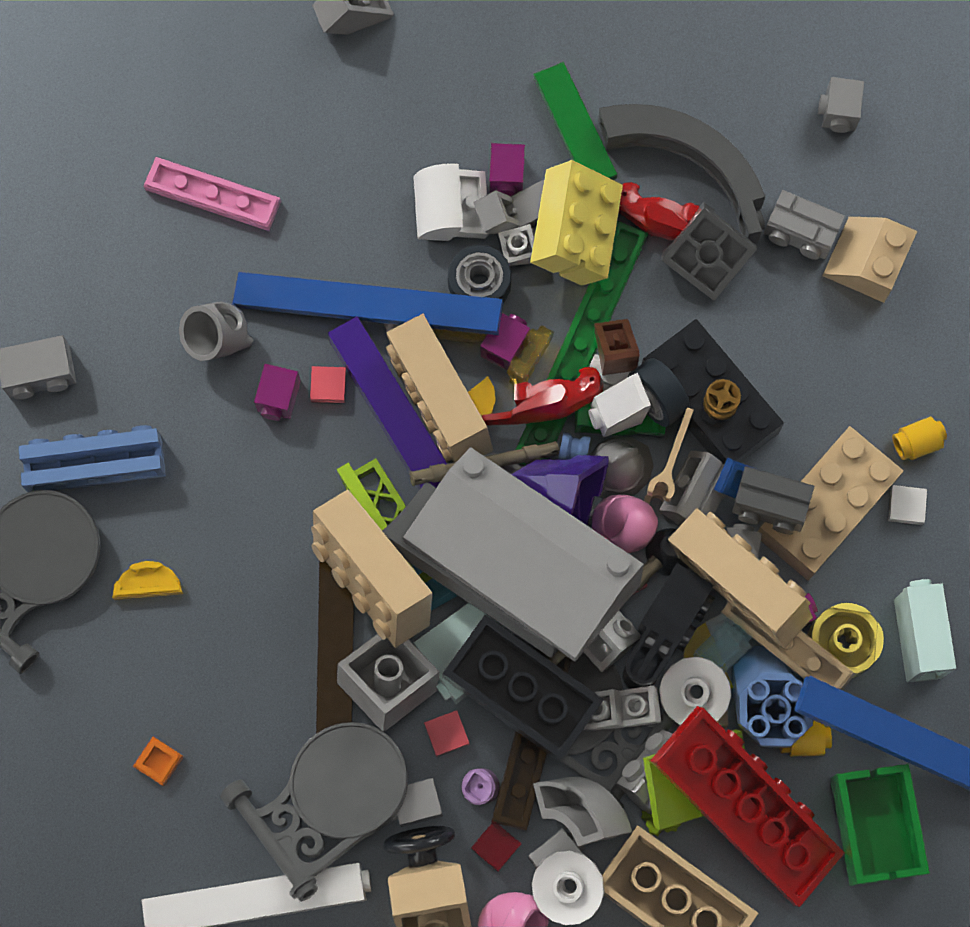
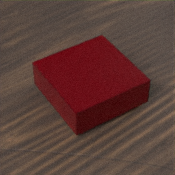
M492 822L471 849L499 872L520 847L521 843L499 824Z

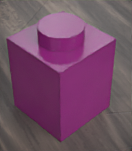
M491 143L490 193L499 191L508 196H513L523 190L524 144Z
M502 313L499 335L487 334L480 346V356L510 372L530 339V327L527 326V322L517 315L510 314L507 316Z
M264 364L254 400L257 411L261 412V416L275 421H280L281 417L291 419L301 383L298 371Z

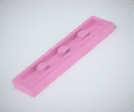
M158 157L155 158L144 184L146 191L270 231L281 203L279 197Z

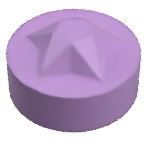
M486 768L469 771L462 781L464 797L475 805L492 802L499 793L497 776Z

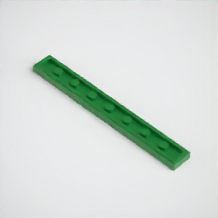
M617 220L608 278L588 285L547 380L563 379L575 381L580 376L579 370L590 366L598 350L594 324L611 321L646 242L647 232ZM568 416L557 420L526 424L515 450L534 444L538 446L554 441L557 442ZM548 457V458H543V459H540V460H549L550 457ZM519 463V465H522V466H524V467H525L526 465L530 464V463H527V464H525V463Z

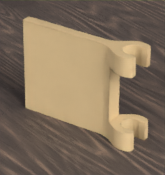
M688 407L686 409L665 469L649 482L647 494L644 498V501L648 504L654 498H658L662 502L664 500L670 502L673 498L675 486L672 479V470L686 434L693 409Z

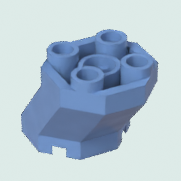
M754 646L732 667V697L735 702L738 725L760 747L790 748L813 725V719L794 711L804 679L764 646Z

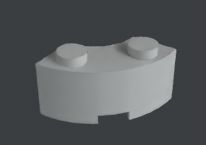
M567 777L533 784L542 819H555L563 823L573 834L577 846L607 841L632 833L627 814L615 797L603 786L590 779Z

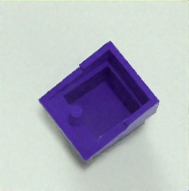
M576 455L567 460H535L511 475L588 526L594 498L599 497L602 492L609 465V456Z

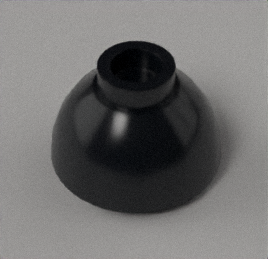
M664 528L657 531L646 546L647 561L652 556L657 558L663 565L657 573L665 576L671 574L677 563L687 569L689 568L678 558L668 541L669 537L677 530L675 528Z

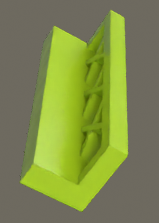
M376 458L356 470L352 469L349 462L337 469L346 490L352 493L381 530L385 529L406 507ZM375 471L380 478L377 491L367 490L363 487L360 479ZM384 486L389 494L383 493ZM380 500L395 502L397 508L394 518L381 516L378 511ZM424 572L419 574L424 583L432 579V577Z

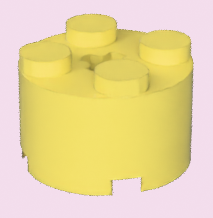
M840 603L828 608L813 622L807 633L811 639L855 673L853 678L863 674L876 662L884 644L883 630L879 622L877 623L866 608L853 603ZM842 635L845 636L846 642L851 643L847 648H843L842 643L838 642Z

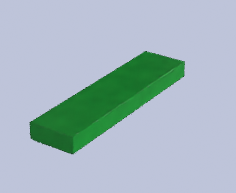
M562 62L534 73L533 79L571 159L612 180L617 179V172L565 63Z

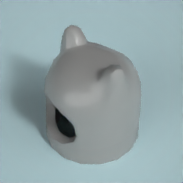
M220 301L193 306L185 311L180 320L179 334L181 343L190 356L200 361L232 355L237 351L250 347L253 343L252 337L247 334V322L242 311L230 303Z

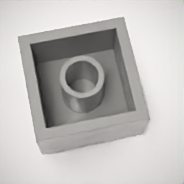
M377 634L338 663V685L383 732L437 691L439 671L409 640L395 648L388 639L383 640Z

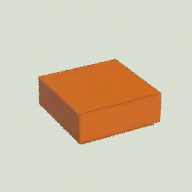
M153 736L133 767L162 786H165L184 756Z

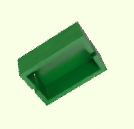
M909 764L876 768L871 772L867 769L839 773L830 778L850 886L930 874Z

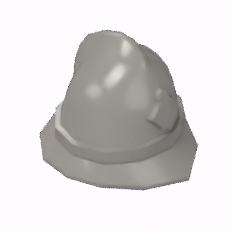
M613 436L599 443L589 454L591 456H609V465L600 495L602 498L618 494L635 495L650 480L654 465L649 446L633 437Z

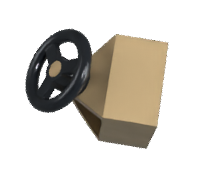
M448 826L415 828L394 834L384 841L383 846L387 852L395 854L407 853L409 866L387 877L395 927H471L461 865L437 859L436 848L451 842L455 837V831Z

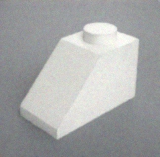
M636 373L595 396L591 404L592 409L588 412L593 427L595 429L600 428L603 437L642 424L651 404L640 377Z

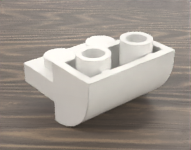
M440 164L424 168L414 175L417 239L450 241L453 237L485 239L489 235L484 233L473 203L487 195L485 171L459 169V164Z

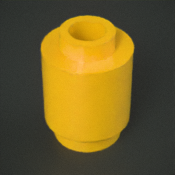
M930 416L899 428V432L892 435L895 450L902 460L908 458L915 460L943 449L944 440H947V433L942 422L939 420L935 421Z
M813 720V725L790 748H780V753H789L790 757L825 756L826 749L832 748L831 728L825 727L824 724Z

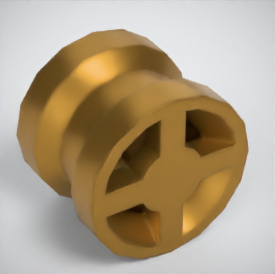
M721 379L711 383L703 401L704 410L708 416L716 420H726L732 417L740 404V389L730 380Z

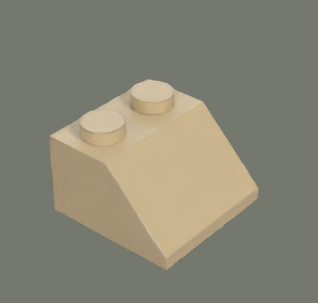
M849 217L822 276L884 303L894 286L917 231L888 218Z

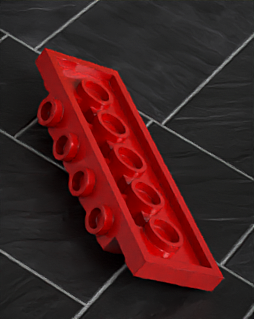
M697 706L653 756L650 762L792 905L800 908L845 852L812 820L815 814L806 805L799 801L796 803L789 796L792 792L791 789L776 777L773 779L766 772L768 769L767 764L755 754L749 755L742 748L745 743L735 732L730 729L726 731L703 707Z

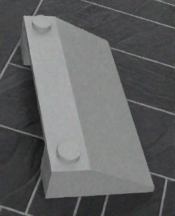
M471 447L448 470L403 537L404 542L573 661L578 659L641 585L644 566L642 562Z

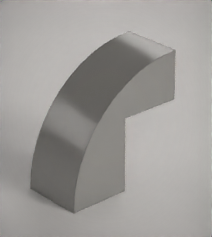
M544 179L513 196L494 191L473 202L484 233L498 234L528 224L531 225V228H535L537 226Z

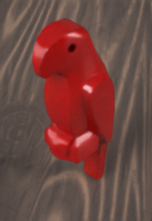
M627 182L622 184L618 213L648 234L674 241L697 212L699 205L689 202L681 206L666 198H642L638 193L640 186L636 183Z
M585 367L579 370L580 376L575 381L551 379L533 386L528 382L515 384L514 401L516 403L514 409L507 412L481 415L487 426L519 425L561 419L592 402L595 396L602 393L604 389L603 379L597 369Z

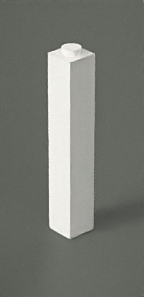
M360 863L326 868L315 876L317 880L315 885L318 888L316 893L303 902H300L298 898H292L290 895L293 885L286 875L142 899L145 927H217L367 901L365 893L372 892L369 870L362 871Z

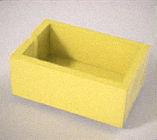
M573 160L546 169L530 263L552 273L559 272V276L581 286L607 279L623 185Z

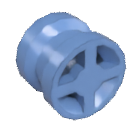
M563 432L558 460L571 459L576 455H588L591 437L575 438L571 433Z

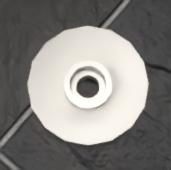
M701 657L683 658L671 665L663 675L659 689L663 708L667 715L679 725L685 721L697 706L703 707L716 721H719L727 711L731 699L730 682L723 669L713 661ZM693 685L702 687V697L695 698L691 694V687Z
M573 851L556 852L545 858L535 870L532 881L533 899L540 912L551 921L563 925L580 924L591 918L601 906L605 892L603 877L596 864L585 855ZM567 879H571L576 883V891L570 892L566 889L565 881Z

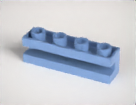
M148 425L135 426L131 428V432L118 433L116 430L99 431L97 436L92 437L71 434L64 436L61 441L49 442L48 439H33L28 442L29 445L18 446L19 459L24 466V472L21 473V484L27 492L37 490L57 491L166 477L162 436L157 428L152 429Z

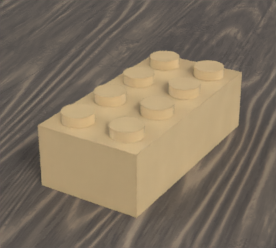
M424 314L386 332L390 345L385 348L391 358L390 362L398 377H402L406 385L405 389L414 406H418L422 414L421 418L429 433H433L437 441L436 445L445 461L452 460L453 463L457 462L470 447L482 455L494 451L487 425Z
M849 426L801 480L803 483L814 485L812 498L801 532L794 531L791 535L779 533L772 529L773 524L764 522L758 530L759 533H762L761 541L809 581L896 482L904 470Z
M346 490L314 509L313 526L311 527L313 533V544L311 546L314 554L319 561H326L332 568V575L338 585L342 588L346 586L352 593V599L357 609L363 614L367 612L371 617L377 634L383 640L388 639L396 648L429 627L433 592L352 493Z
M696 508L668 539L676 555L698 576L714 585L713 589L779 646L785 649L813 618L808 607L810 602L805 597L807 595L806 592L792 580L785 583L777 574L779 572L778 568L767 558L762 557L758 560L751 552L752 547L741 536L736 534L732 538L724 529L726 525L715 514L709 512L705 515Z
M638 825L602 874L604 896L646 927H750L759 914Z

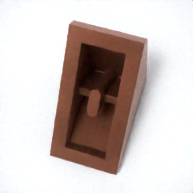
M622 319L595 323L594 328L602 376L631 372L637 368L640 354L629 320Z

